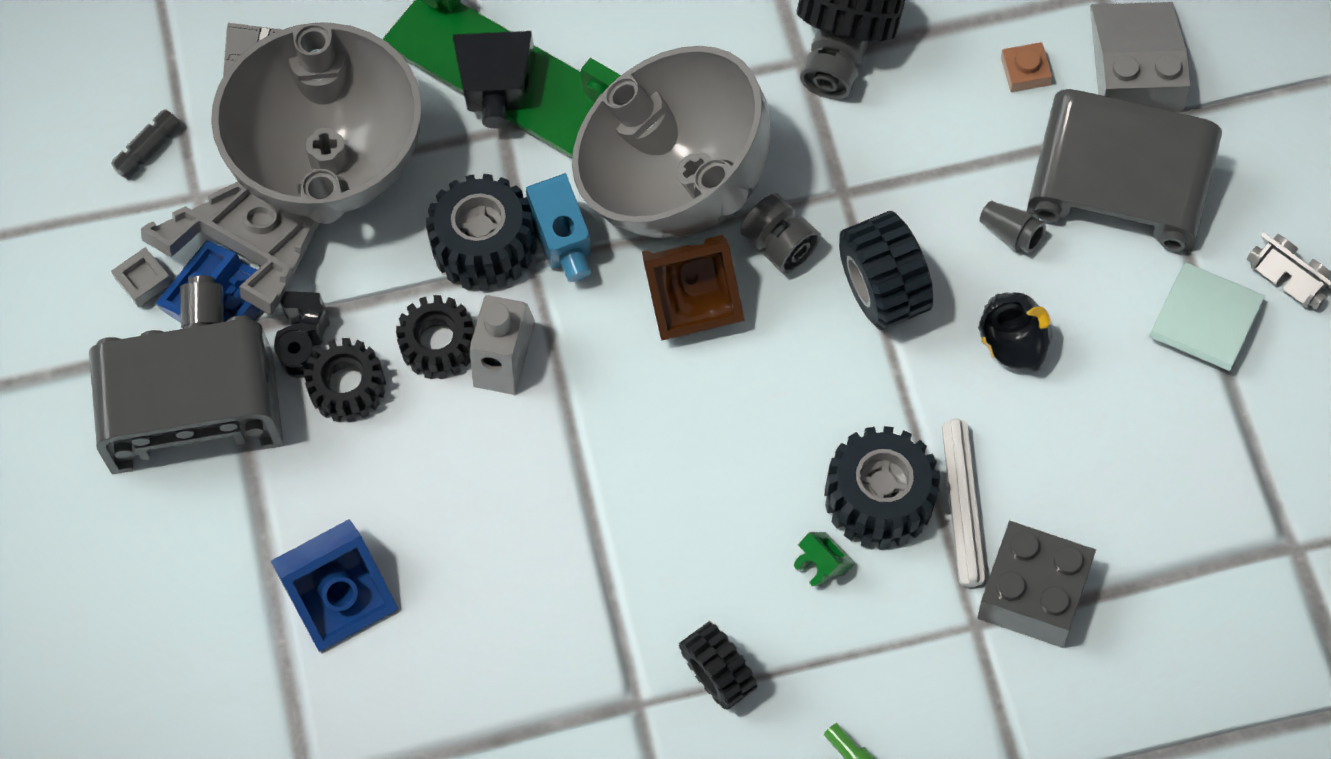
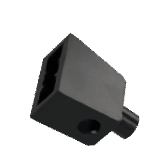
M532 31L453 34L467 110L482 112V124L485 127L497 129L506 126L507 110H522L527 104L535 61Z

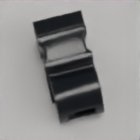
M285 291L280 304L285 316L294 325L277 331L274 348L285 373L290 377L304 378V369H309L307 360L310 356L315 359L317 358L314 346L323 343V335L326 328L330 325V321L320 293Z

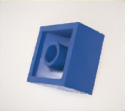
M350 519L270 561L319 652L398 610L362 536Z

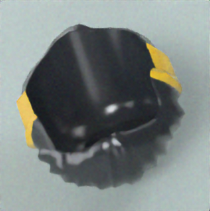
M1005 292L991 297L988 300V304L984 306L983 315L978 326L982 338L981 342L989 349L991 357L995 358L999 364L1008 368L1028 369L1033 372H1038L1041 369L1053 337L1050 324L1051 318L1047 310L1040 307L1030 296L1019 292Z

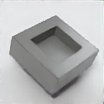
M146 247L111 271L114 279L137 307L143 305L172 283L168 273Z

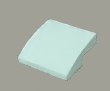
M1185 262L1165 300L1149 337L1230 371L1265 295Z

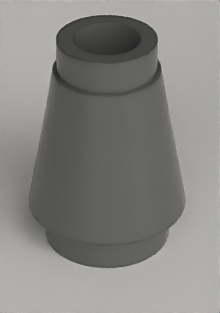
M993 200L985 205L979 219L980 223L985 225L1016 252H1033L1040 244L1046 229L1045 223L1039 220L1037 214L996 203Z

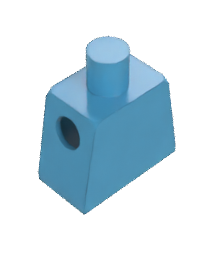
M564 173L527 186L526 197L530 204L535 232L550 268L562 266L568 282H575L586 278L591 274V269L586 259L590 255V235L567 174Z

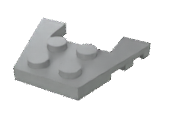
M236 182L208 195V202L194 209L185 206L172 212V219L158 226L153 221L143 226L140 230L143 242L169 257H173L198 233L202 232L260 265L261 267L240 286V295L245 301L272 315L276 311L319 223L309 216L292 214L275 208L251 194L239 182Z

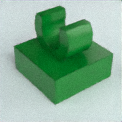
M809 532L798 544L805 554L800 555L795 560L794 567L796 570H804L810 562L816 565L817 574L809 582L813 587L825 584L831 576H844L855 562L826 532Z

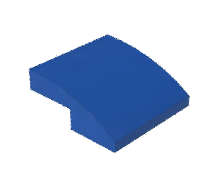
M206 240L155 304L163 312L181 323L180 286L188 284V278L192 276L214 277V283L223 285L224 322L235 316H248L253 320L261 309L241 298L240 286L257 269L244 264L235 252Z

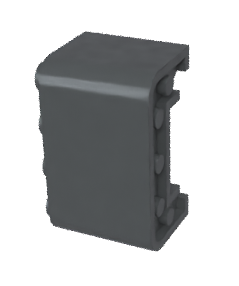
M235 316L228 319L227 322L209 325L192 323L183 329L167 332L150 330L142 333L140 336L124 339L107 337L99 340L89 350L97 451L112 475L133 471V459L139 455L141 460L150 459V450L231 436L234 437L237 445L245 443V436L258 438L262 450L284 446L273 352L262 325L248 316Z

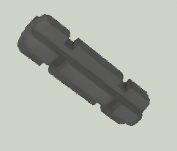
M166 109L160 111L153 119L154 124H148L126 146L128 151L126 153L121 151L112 160L111 165L120 176L125 179L130 178L139 169L137 164L139 162L144 164L166 142L164 137H171L179 129L180 123L174 114Z

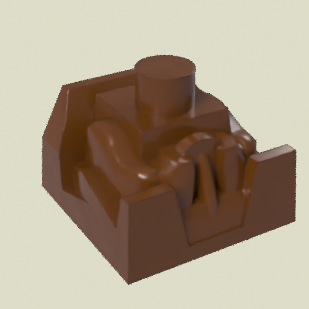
M724 235L706 238L702 245H685L656 253H651L649 250L642 251L661 341L745 321L729 242Z

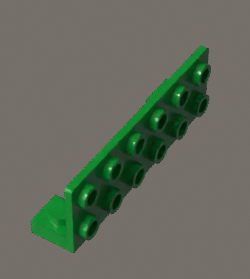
M414 0L383 37V40L397 50L406 61L464 94L453 34L511 31L462 4L460 0ZM534 45L535 61L526 107L522 110H507V120L573 158V148L577 134L587 113L599 96L621 75L592 58L588 59L580 72Z

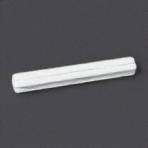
M951 419V421L943 423L942 436L958 578L961 586L972 588L984 584L986 577L970 440L966 421Z

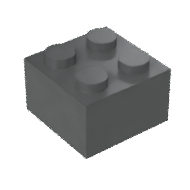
M1009 520L981 599L977 619L1064 648L1096 549Z

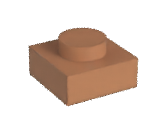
M1042 42L1002 49L1001 60L1010 92L1051 85L1052 74Z

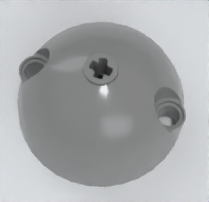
M324 22L301 24L272 33L254 43L228 68L218 85L212 104L211 124L213 138L220 156L235 179L251 194L275 208L292 214L309 216L318 223L329 224L338 220L345 212L360 208L378 198L400 176L416 148L419 137L421 97L412 69L402 55L383 39L368 31L349 25ZM321 49L317 52H311L312 50Z
M708 46L680 47L665 51L627 70L599 96L587 113L577 134L573 148L572 170L574 182L584 201L611 224L652 238H677L699 234L725 221L731 214L740 210L762 177L771 144L767 101L753 71L742 59L731 52Z

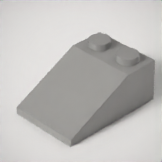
M1173 2L1091 4L1090 13L1098 95L1168 111L1183 112L1190 90L1187 51Z

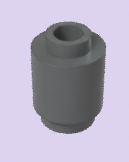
M204 275L192 276L188 278V284L180 286L182 329L192 323L209 325L224 322L223 285L214 283V277Z

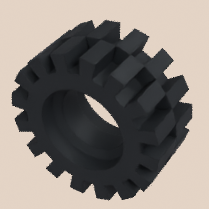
M434 295V303L429 304L426 296L420 298L421 307L416 308L411 303L407 306L409 315L407 316L402 313L399 317L400 326H396L397 342L406 365L410 364L412 371L417 375L423 370L424 377L432 379L433 372H438L439 379L447 378L445 371L449 369L452 370L454 375L460 373L459 364L462 363L467 367L471 362L469 355L470 344L474 334L473 321L470 314H467L466 308L462 304L457 307L455 299L448 297L446 303H443L441 295ZM443 325L453 332L451 342L440 349H428L420 342L422 333L432 326Z
M342 338V346H337L335 339L327 341L330 348L327 351L320 345L315 349L317 358L315 359L310 356L307 360L309 369H304L305 386L315 409L318 408L320 414L325 418L331 414L333 421L341 422L342 416H346L348 423L355 422L354 414L359 412L362 418L369 416L367 408L371 406L374 410L377 409L380 405L378 397L384 398L385 389L383 385H386L379 358L376 357L375 351L370 346L366 349L364 342L356 340L353 346L350 338ZM354 368L360 372V384L349 392L337 393L329 387L331 375L340 369Z
M711 621L679 643V649L682 651L683 658L688 662V667L696 674L695 677L699 683L701 682L704 685L706 692L709 695L711 694L714 701L720 704L723 709H730L758 688L756 685L757 681L752 676L751 668L745 664L746 660L737 652V647L733 642L730 643L727 635L720 631L718 626L712 624Z

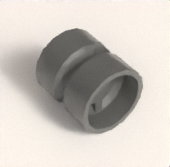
M817 29L811 45V52L807 55L800 73V81L803 86L824 98L836 100L846 98L851 93L857 77V69L861 66L868 48V41L849 39Z
M774 193L763 198L753 207L744 219L740 233L758 250L766 249L765 257L785 274L795 270L807 260L817 247L821 239V233L802 216L795 218L796 210L778 193Z

